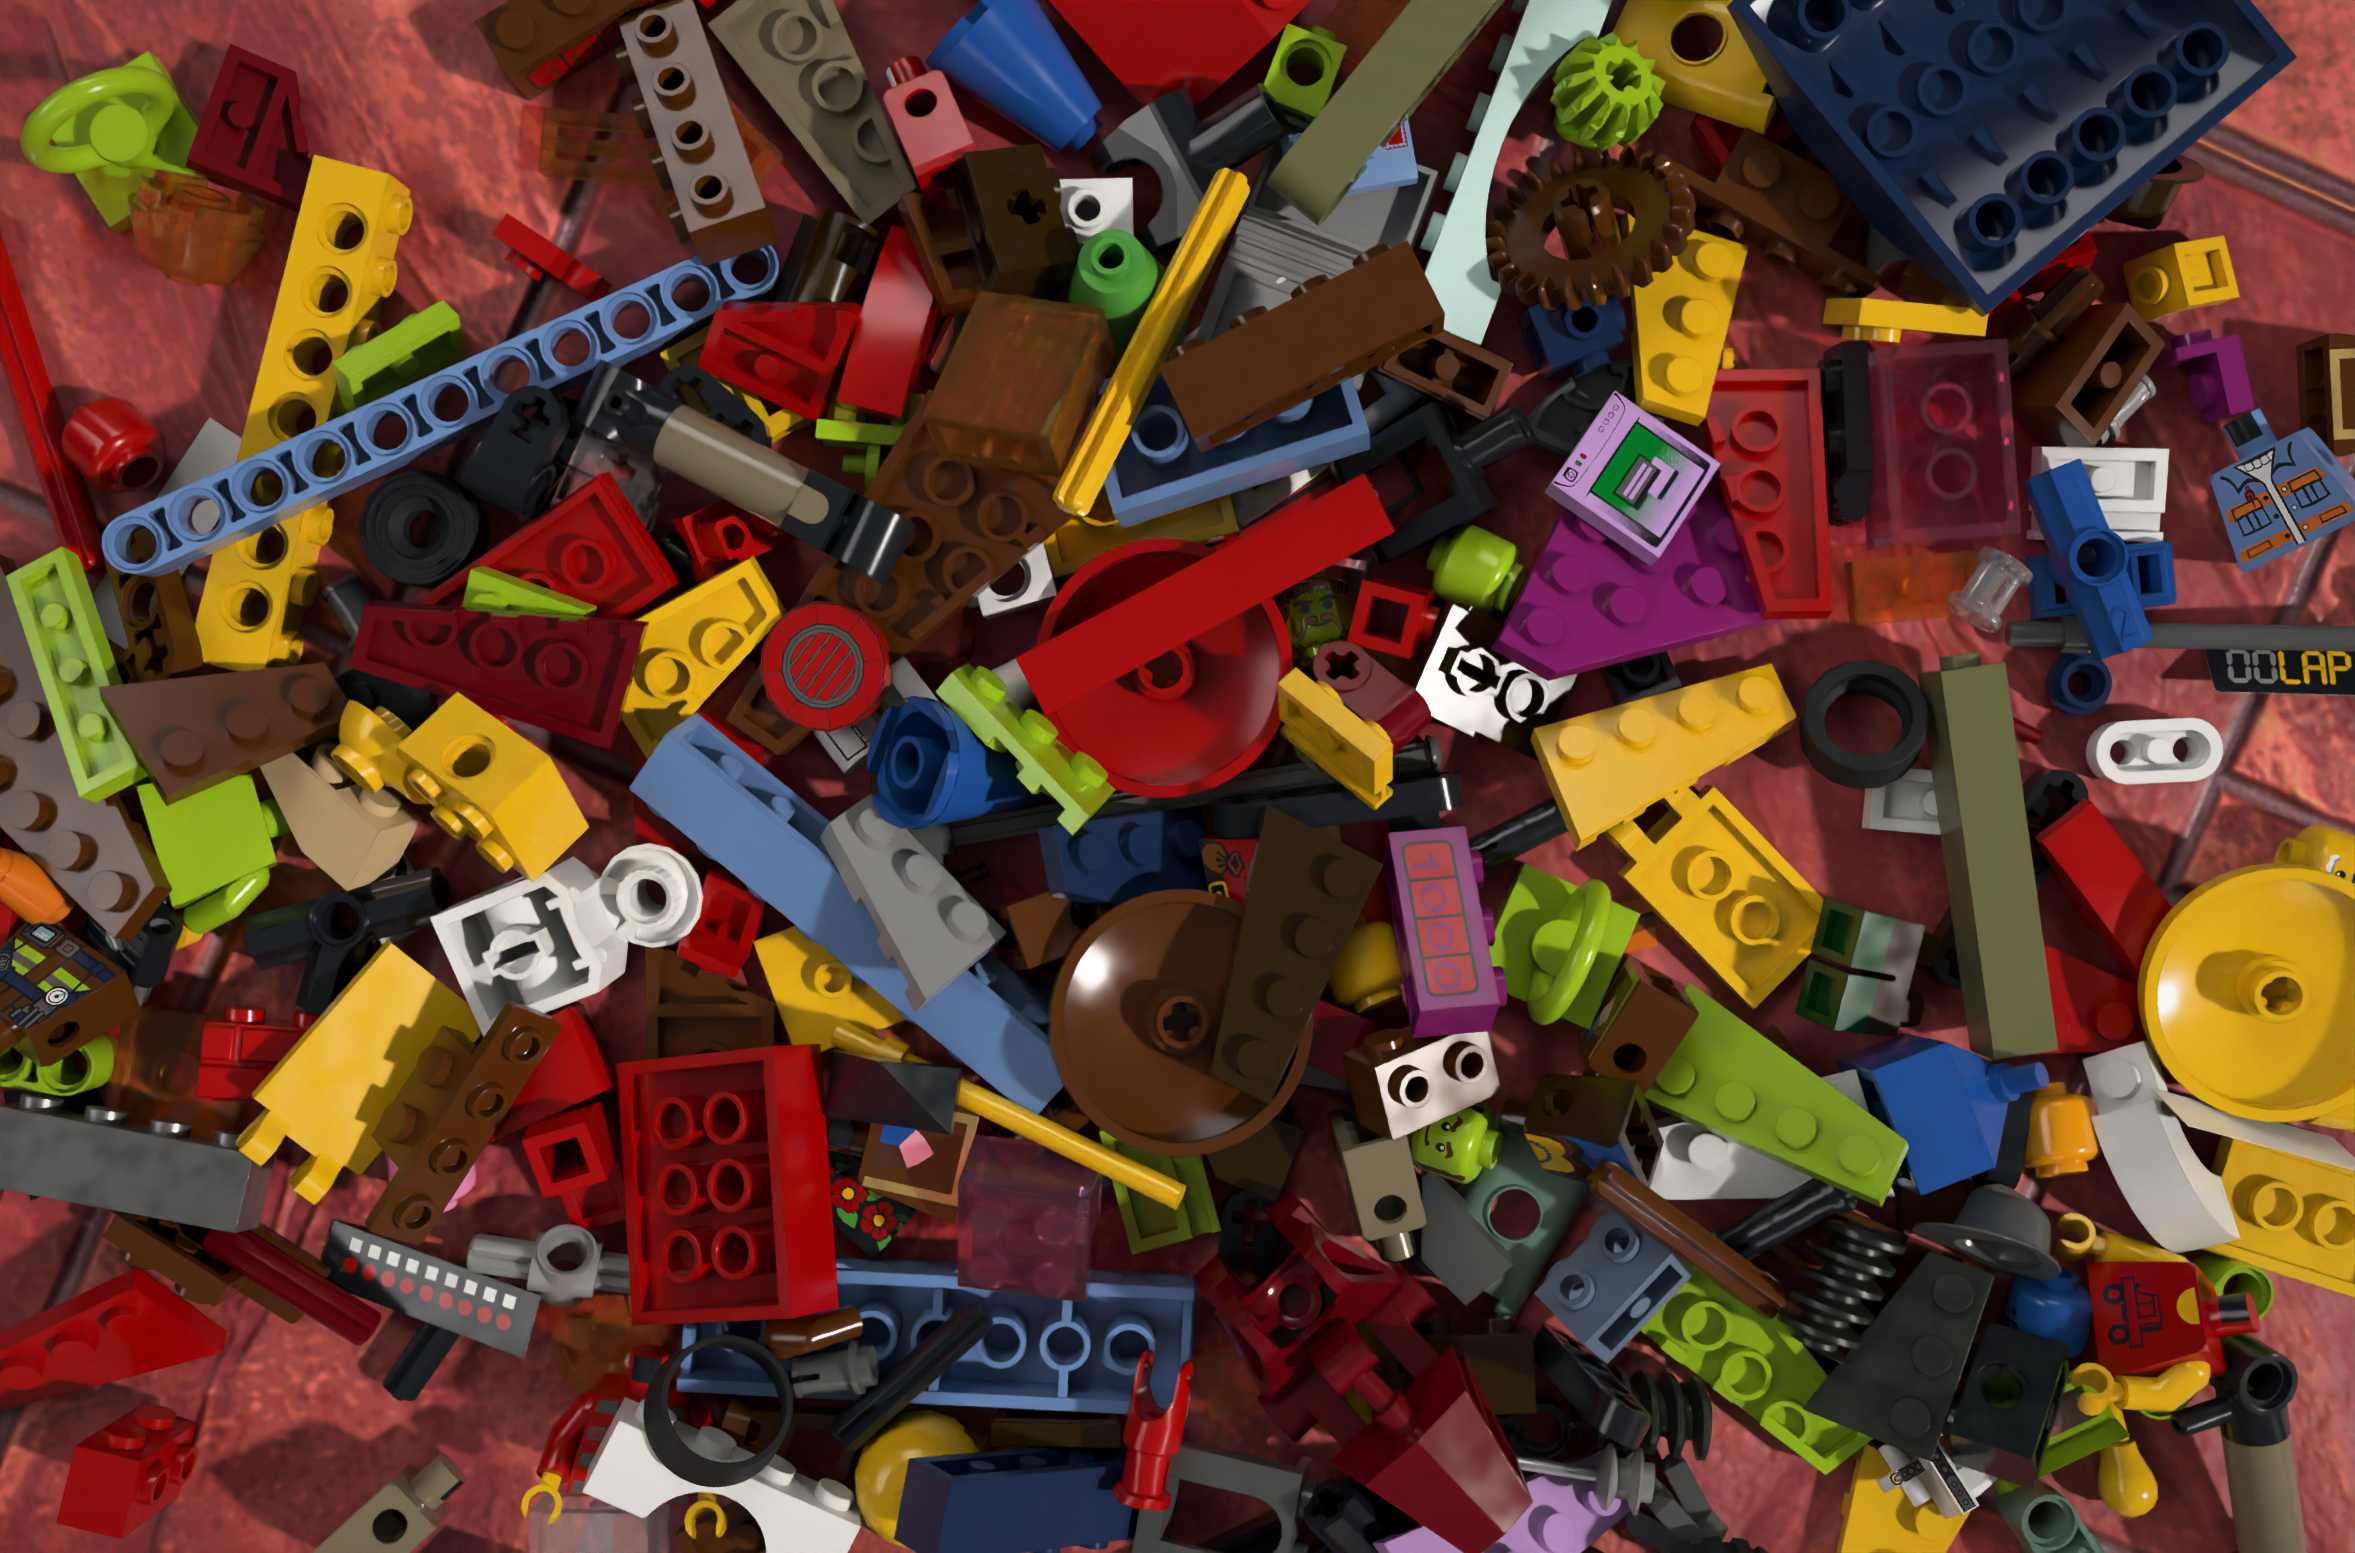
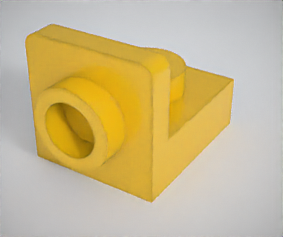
M2224 235L2174 243L2128 261L2123 265V273L2132 308L2145 322H2151L2175 312L2218 305L2240 297Z

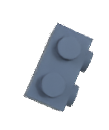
M1613 1211L1601 1216L1592 1226L1589 1237L1569 1257L1558 1261L1549 1270L1545 1282L1534 1294L1585 1347L1608 1364L1696 1271L1617 1212Z

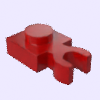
M506 213L493 233L497 239L511 249L505 260L538 282L546 272L590 302L605 297L612 286L601 275L574 259L561 248L508 213Z

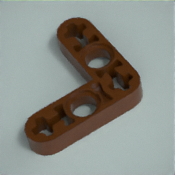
M148 528L139 530L130 540L131 555L140 564L147 562L156 552V538ZM104 556L129 645L127 649L114 658L123 684H127L129 678L131 683L199 676L203 662L202 648L179 569L158 577L124 573L113 567ZM154 591H156L155 609L150 618V600Z

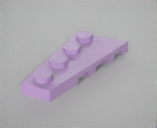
M1590 1450L1562 1463L1595 1468L1597 1456L1602 1450ZM1536 1473L1525 1478L1533 1503L1504 1536L1482 1553H1581L1631 1510L1627 1500L1614 1498L1607 1511L1602 1510L1594 1495V1481ZM1422 1524L1398 1535H1390L1373 1542L1378 1553H1463Z

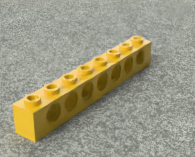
M318 155L313 156L236 463L299 435L297 431L298 419L304 411L313 408L316 414L315 427L349 412L341 402L332 362L344 356L354 346L365 344L382 334L378 319L384 297L387 298L391 295L396 284L397 264L394 256L399 236L407 233L413 216V203L409 198L411 190L391 174ZM363 223L364 234L362 240L354 248L345 250L344 236L352 226ZM346 285L348 289L346 303L341 309L330 312L328 308L330 294L337 287ZM330 346L332 351L330 366L323 373L315 375L312 367L314 356L322 348ZM339 444L326 445L319 450L315 459V467L322 478L334 477L341 472L346 459L344 450ZM277 472L264 473L254 484L255 499L262 507L274 504L282 495V480ZM333 499L212 554L195 622L202 648V663L237 672L298 664L304 644L303 635L299 632L305 608H308L314 602L319 587V574L315 567L320 548L329 541L334 529L335 514L333 509H331ZM279 531L284 539V550L282 555L271 563L266 555V544L269 538ZM263 593L268 601V613L265 619L256 625L251 618L250 607L253 600Z

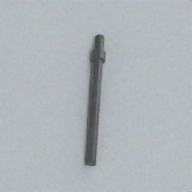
M2059 616L2057 622L2008 621L2006 624L2005 642L2007 646L2056 647L2058 653L2087 654L2089 652L2088 644L2076 616ZM2148 623L2154 639L2136 647L2156 649L2355 652V626Z

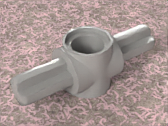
M564 1224L556 1226L546 1233L538 1232L536 1242L486 1234H477L470 1242L467 1255V1269L470 1272L528 1280L527 1290L536 1291L545 1302L554 1306L567 1307L575 1305L585 1298L593 1299L595 1290L630 1294L628 1255L604 1252V1241L595 1240L589 1231L577 1225ZM561 1260H569L577 1263L580 1267L572 1271H560L554 1268L552 1264Z

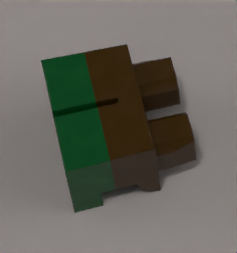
M1825 897L1811 953L1851 968L1809 958L1795 1014L1836 1031L1897 1038L1899 1027H1916L1920 1025L1925 1003L1921 993L1909 988L1915 967L1929 969L1932 965L1936 964L1941 945L1940 939L1925 932V925L1884 911H1875Z

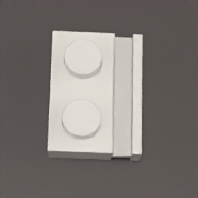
M2032 447L2030 478L2080 458L2109 529L2118 534L2123 541H2163V532H2159L2160 515L2165 513L2169 449ZM2029 503L2028 511H2032L2031 530H2027V539L2045 540Z

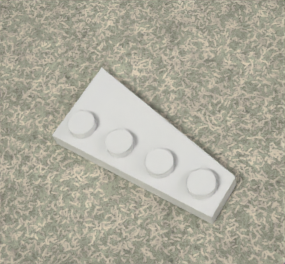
M1856 1069L1821 1077L1869 1113ZM1675 1116L1655 1120L1664 1143L1650 1189L1665 1200L1779 1198L1813 1178ZM1892 1186L1886 1197H1895Z

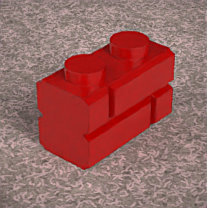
M226 1005L224 1007V1015H212L205 1021L197 1100L261 1104L251 1094L320 1015L305 1012L304 1010L293 1011V1020L265 1018L266 1008Z

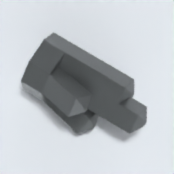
M1620 1448L1616 1449L1618 1458L1631 1460L1635 1454L1631 1448L1629 1451H1620ZM1670 1454L1666 1455L1659 1465L1675 1495L1655 1474L1653 1499L1651 1504L1646 1503L1653 1513L1639 1507L1637 1515H1632L1631 1511L1624 1516V1525L1628 1532L1664 1553L1673 1551L1672 1545L1689 1540L1690 1544L1693 1545L1702 1543L1703 1537L1720 1536L1721 1541H1723L1729 1528L1709 1506L1686 1460L1682 1455L1679 1458L1671 1457Z

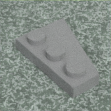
M868 795L831 821L821 834L820 839L855 903L867 907L881 935L876 942L887 962L896 960L908 982L909 987L904 993L915 1013L991 951L1006 935L1007 932L907 829L898 828L884 821L877 808L874 807L871 795Z

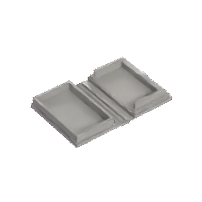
M1284 114L1290 132L1288 135L1303 133L1310 125V123ZM1279 141L1268 147L1247 200L1249 205L1242 213L1241 220L1195 338L1204 337L1206 342L1230 331L1229 324L1240 314L1258 306H1265L1269 311L1291 300V292L1303 282L1319 275H1327L1330 280L1354 268L1352 265L1353 260L1364 251L1376 245L1388 243L1390 248H1393L1408 240L1413 249L1440 177L1438 171L1416 163L1419 177L1417 184L1345 196L1321 225L1317 226L1295 207L1290 206L1284 198L1267 185L1269 177L1282 159ZM1281 277L1286 278V280L1281 282L1280 284L1275 283ZM1367 370L1353 377L1357 394L1360 391Z

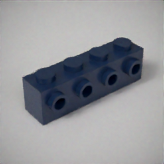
M1033 1447L909 1458L894 1539L916 1553H1060L1061 1548L1080 1546L1088 1549H1105L1110 1541L1135 1538L1139 1509L1121 1504L1112 1496L1114 1484L1122 1479L1127 1450L1121 1447Z

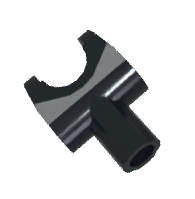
M1261 83L1256 84L1204 119L1187 88H1181L1161 96L1127 118L1093 150L1089 161L1099 177L1113 174L1130 164L1135 167L1143 163L1151 165L1159 175L1163 187L1161 206L1157 215L1147 223L1149 228L1136 238L1156 257L1178 248L1204 194L1219 169L1225 167L1230 170L1236 169L1290 134L1286 118L1278 103ZM1247 200L1244 202L1239 214L1248 207Z

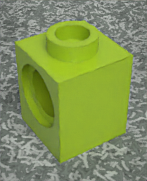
M1289 23L1286 25L1264 82V86L1274 97L1283 114L1311 124L1329 102L1347 50V46L1338 43L1336 35L1331 31L1308 23L1303 24L1301 28ZM1295 64H1309L1317 70L1320 80L1310 86H1301L1289 78L1287 70Z

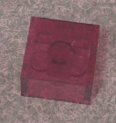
M975 1134L958 1182V1286L1086 1303L1099 1253L1102 1174L1033 1141Z

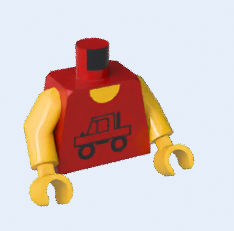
M2078 1213L2063 1215L2057 1223L2056 1227L2058 1229L2073 1232L2082 1241V1243H2073L2069 1240H2058L2055 1245V1251L2060 1258L2066 1261H2077L2082 1259L2087 1253L2094 1254L2097 1261L2086 1264L2099 1364H2080L2075 1369L2070 1384L2073 1386H2090L2098 1392L2080 1394L2076 1405L2085 1415L2094 1416L2101 1414L2106 1409L2108 1402H2114L2117 1408L2126 1410L2174 1411L2207 1386L2209 1379L2222 1376L2227 1371L2228 1366L2223 1337L2259 1332L2258 1312L2249 1292L2217 1296L2211 1281L2196 1264L2190 1263L2187 1258L2147 1242L2104 1231L2097 1236L2093 1223L2087 1217Z

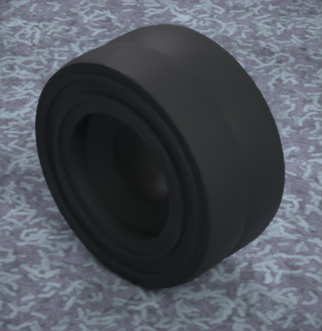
M412 470L388 478L371 493L361 515V539L365 551L373 564L387 577L419 588L435 589L484 555L488 544V521L477 497L465 489L458 481L432 471ZM423 512H432L441 523V535L432 546L419 548L410 538V524L417 515Z

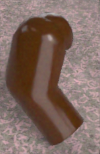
M854 1304L821 1314H810L792 1319H772L765 1326L763 1337L765 1348L777 1359L786 1360L795 1355H803L861 1336L863 1325L858 1309Z

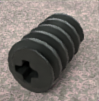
M1846 1218L1844 1223L1824 1220L1821 1227L1835 1240L1833 1246L1812 1244L1810 1249L1824 1266L1822 1269L1802 1267L1799 1272L1813 1287L1811 1293L1791 1290L1788 1297L1802 1310L1800 1316L1779 1314L1777 1320L1799 1342L1839 1363L1851 1366L1852 1363L1838 1347L1859 1349L1863 1340L1850 1327L1849 1323L1870 1325L1874 1318L1871 1312L1860 1302V1299L1882 1300L1885 1292L1871 1279V1276L1892 1278L1896 1269L1882 1253L1903 1254L1907 1247L1849 1218Z
M1610 1367L1609 1370L1654 1418L1642 1440L1645 1454H1654L1660 1437H1665L1671 1457L1679 1458L1685 1441L1689 1440L1692 1441L1695 1459L1705 1461L1710 1448L1713 1414L1711 1400L1706 1393L1703 1382L1698 1377L1687 1376L1679 1385L1677 1378L1670 1373H1661L1654 1382L1653 1377L1646 1370H1636L1628 1379L1627 1373L1622 1367ZM1571 1405V1429L1575 1445L1580 1440L1583 1429L1590 1428L1594 1447L1603 1448L1607 1436L1590 1425ZM1618 1443L1620 1451H1629L1630 1448Z

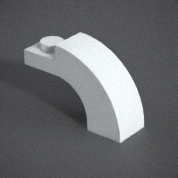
M2140 1041L2082 1059L2099 1115L2091 1117L2100 1146L2125 1199L2149 1234L2161 1246L2175 1254H2182L2241 1239L2221 1177L2211 1173L2200 1162L2189 1145L2176 1114L2151 1089L2155 1088L2168 1092L2158 1058L2149 1042Z

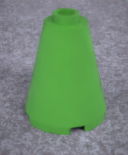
M1104 230L1096 233L1085 242L1079 253L1062 310V328L1073 357L1090 373L1103 378V375L1113 376L1166 271L1158 260L1134 236L1121 230ZM1188 316L1170 352L1183 344L1188 325Z

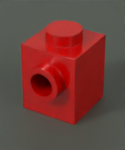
M1378 574L1363 579L1347 642L1406 659L1412 658L1421 651L1423 643L1429 644L1441 617L1442 608L1433 606L1435 591L1432 588Z

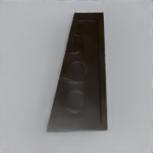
M1264 805L1261 809L1257 827L1259 834L1253 860L1250 861L1245 888L1247 890L1239 927H1236L1231 953H1233L1229 976L1226 988L1223 989L1205 1074L1264 1103L1270 1104L1383 864L1269 805Z

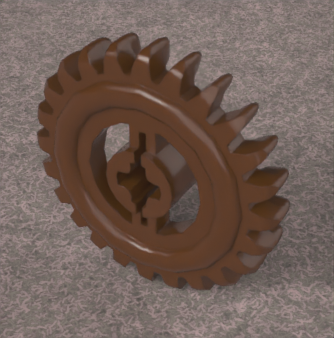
M1628 144L1621 151L1619 163L1616 166H1612L1608 149L1603 152L1599 149L1597 164L1591 168L1587 166L1581 152L1576 149L1574 152L1573 171L1569 174L1563 172L1556 160L1550 158L1551 181L1549 183H1543L1532 171H1527L1526 180L1531 195L1525 196L1519 188L1508 186L1507 197L1511 207L1503 203L1493 204L1492 211L1495 220L1486 222L1485 234L1487 260L1491 278L1499 282L1502 292L1510 296L1517 295L1519 302L1526 305H1534L1539 301L1541 308L1547 310H1554L1561 303L1566 304L1567 311L1579 310L1585 301H1590L1595 308L1605 305L1607 296L1614 295L1618 299L1630 296L1629 287L1637 285L1644 288L1653 283L1652 272H1666L1674 264L1672 256H1678L1688 246L1687 237L1696 226L1693 215L1696 210V202L1689 188L1686 175L1683 172L1675 173L1674 164L1669 158L1657 164L1653 170L1650 166L1656 155L1651 149L1647 150L1639 158L1637 167L1634 152ZM1613 208L1627 211L1635 218L1632 231L1623 241L1621 240ZM1556 226L1565 257L1568 260L1553 256L1544 248L1548 235ZM1592 232L1598 239L1601 251H1598L1594 244Z

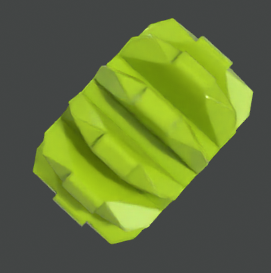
M1614 32L1600 39L1590 35L1586 40L1579 42L1559 64L1556 74L1552 78L1556 87L1550 102L1565 110L1562 113L1559 125L1572 124L1578 129V144L1593 137L1602 152L1609 147H1614L1616 144L1625 147L1627 144L1635 142L1658 117L1659 111L1664 106L1659 96L1666 82L1660 77L1651 74L1656 58L1643 59L1637 53V40L1623 46Z

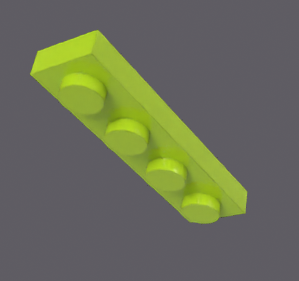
M61 546L6 576L78 795L83 799L98 803L148 775L101 701V686L120 685L123 682L79 555Z

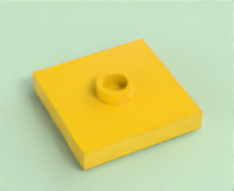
M796 925L753 942L792 1045L821 1044L822 1052L836 1047L831 1043V1039L836 1027L842 1021L868 1033H873L906 1020L899 1013L897 1007L870 985L854 978L842 962L820 944L804 937Z

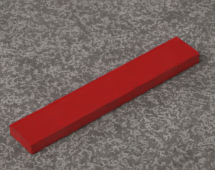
M1364 473L1015 659L1044 714L1047 716L1394 533L1395 530Z

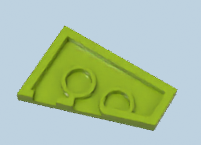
M969 663L952 671L936 690V693L986 746L1000 753H1006L1009 750L1017 758L1015 765L1019 774L1016 777L1032 794H1039L1041 791L1046 795L1054 797L1065 810L1057 820L1073 836L1116 790L1105 781L1108 778L1105 769L1091 756L1080 751L1075 755L1057 740L1058 731L1056 727L1042 714L1033 709H1027L1025 712L1007 697L1008 687L992 671L982 666H978L975 669Z

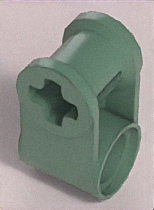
M2038 1478L2034 1489L2021 1486L2002 1495H1999L1997 1491L1996 1506L1999 1514L2004 1519L2024 1553H2106L2093 1534L2087 1529L2074 1506L2044 1479ZM2044 1502L2042 1511L2036 1517L2029 1519L2031 1510L2037 1504Z

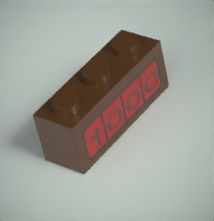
M509 0L477 19L474 23L507 77L530 101L610 53L614 48L623 45L625 42L616 18L671 0Z

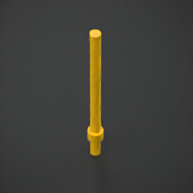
M845 1021L838 1024L832 1035L831 1043L845 1051L930 1063L914 1055V1047L891 1036L882 1040ZM961 1078L959 1106L1174 1210L1179 1206L1186 1190L1185 1184Z

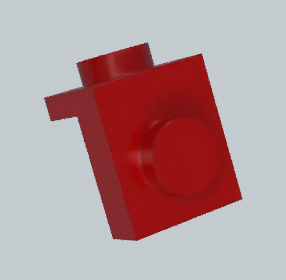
M715 863L707 873L702 891L704 897L700 918L690 933L679 941L676 954L681 958L694 962L705 971L735 977L755 948L753 942L758 940L769 903L755 897L744 882L724 866Z

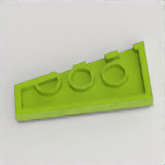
M1688 982L1685 991L1699 1012V1015L1652 1085L1643 1094L1647 1105L1882 1207L1909 1149L1907 1141L1692 983Z
M1696 1271L1640 1330L1656 1342L1663 1351L1681 1365L1683 1363L1708 1382L1720 1395L1731 1403L1734 1402L1751 1415L1763 1428L1825 1475L1874 1439L1803 1410V1406L1827 1379L1828 1375L1806 1347L1793 1338L1777 1320L1778 1312L1773 1319L1761 1318Z

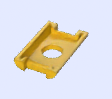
M1627 0L1613 32L1618 36L1623 46L1637 40V53L1643 59L1656 58L1651 74L1660 77L1666 82L1659 96L1662 102L1744 129L1747 127L1762 135L1765 134L1776 110L1775 96L1765 93L1769 84L1727 8L1733 0ZM1695 15H1706L1714 18L1721 25L1724 35L1719 49L1712 56L1700 61H1688L1682 59L1674 52L1671 45L1672 35L1682 21Z

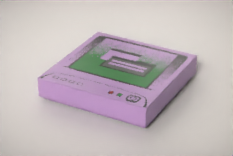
M1614 391L1544 493L1643 562L1652 566L1660 558L1721 463L1617 391Z

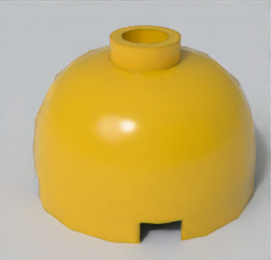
M932 1410L905 1411L893 1417L891 1422L885 1424L865 1442L855 1470L856 1502L866 1524L884 1541L910 1549L894 1539L909 1458L981 1452L978 1445L976 1448L972 1438L964 1432L965 1427L955 1418Z

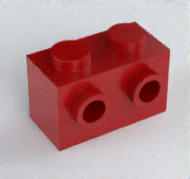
M142 1405L134 1408L75 1445L56 1523L119 1539L125 1537L179 1496L181 1486L189 1479L197 1460V1447L191 1446L197 1423L175 1418V1411L167 1407Z

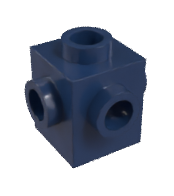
M1614 295L1607 296L1606 304L1594 308L1590 301H1585L1579 310L1567 311L1565 303H1561L1554 310L1542 309L1541 305L1538 304L1528 308L1518 320L1541 380L1570 368L1576 378L1611 363L1608 353L1612 352L1624 341L1621 331L1626 328L1622 307Z

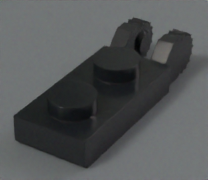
M1864 340L1843 341L1823 351V360H1820L1817 364V368H1820L1822 399H1826L1827 424H1823L1825 462H1829L1830 478L1826 481L1828 522L1831 523V526L1838 525L1840 527L1844 524L1848 525L1855 523V521H1862V518L1868 517V511L1872 510L1870 505L1873 502L1870 501V496L1873 495V456L1868 343L1864 344Z

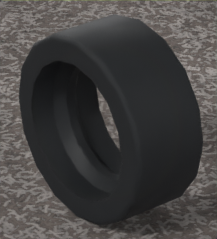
M1873 660L1845 662L1825 671L1809 688L1799 724L1801 749L1812 767L1833 783L1853 789L1883 787L1902 778L1917 762L1930 723L1927 700L1916 682L1895 666ZM1850 695H1868L1882 699L1896 709L1901 717L1903 731L1900 741L1890 751L1881 755L1862 756L1845 751L1832 742L1826 734L1824 718L1827 709L1834 701Z

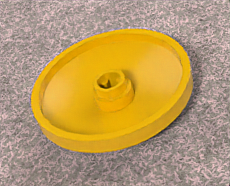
M2291 863L2251 865L2221 874L2201 884L2182 898L2162 919L2147 945L2140 966L2137 994L2139 1015L2143 1030L2155 1055L2166 1070L2189 1092L2218 1110L2245 1119L2264 1122H2293L2312 1119L2335 1112L2355 1102V884L2336 874L2307 865Z

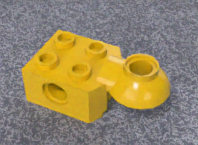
M458 691L414 732L400 718L384 707L378 706L372 712L359 702L349 700L344 708L339 725L340 744L330 754L337 765L356 784L372 795H375L381 788L387 786L395 788L415 804L431 803L435 807L430 812L431 816L447 833L457 840H460L466 834L478 842L475 845L478 852L502 873L507 872L512 867L528 880L534 882L589 828L551 757Z

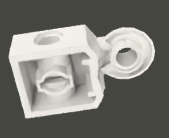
M647 843L630 846L614 856L602 876H599L572 856L552 864L534 882L522 876L464 899L430 917V920L484 1037L504 1005L509 1001H514L539 1012L546 1013L600 992L625 973L628 942L655 948L672 945L688 935L700 918L704 896L699 875L688 859L670 847ZM647 879L654 880L663 887L667 898L666 905L657 904L651 900L646 890Z

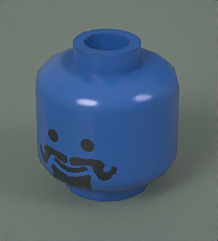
M2061 1267V1273L2054 1279L2038 1280L2015 1276L2009 1285L2000 1318V1325L2068 1344V1359L2080 1356L2086 1347L2092 1326L2093 1307L2090 1292L2078 1284L2079 1276L2064 1267Z

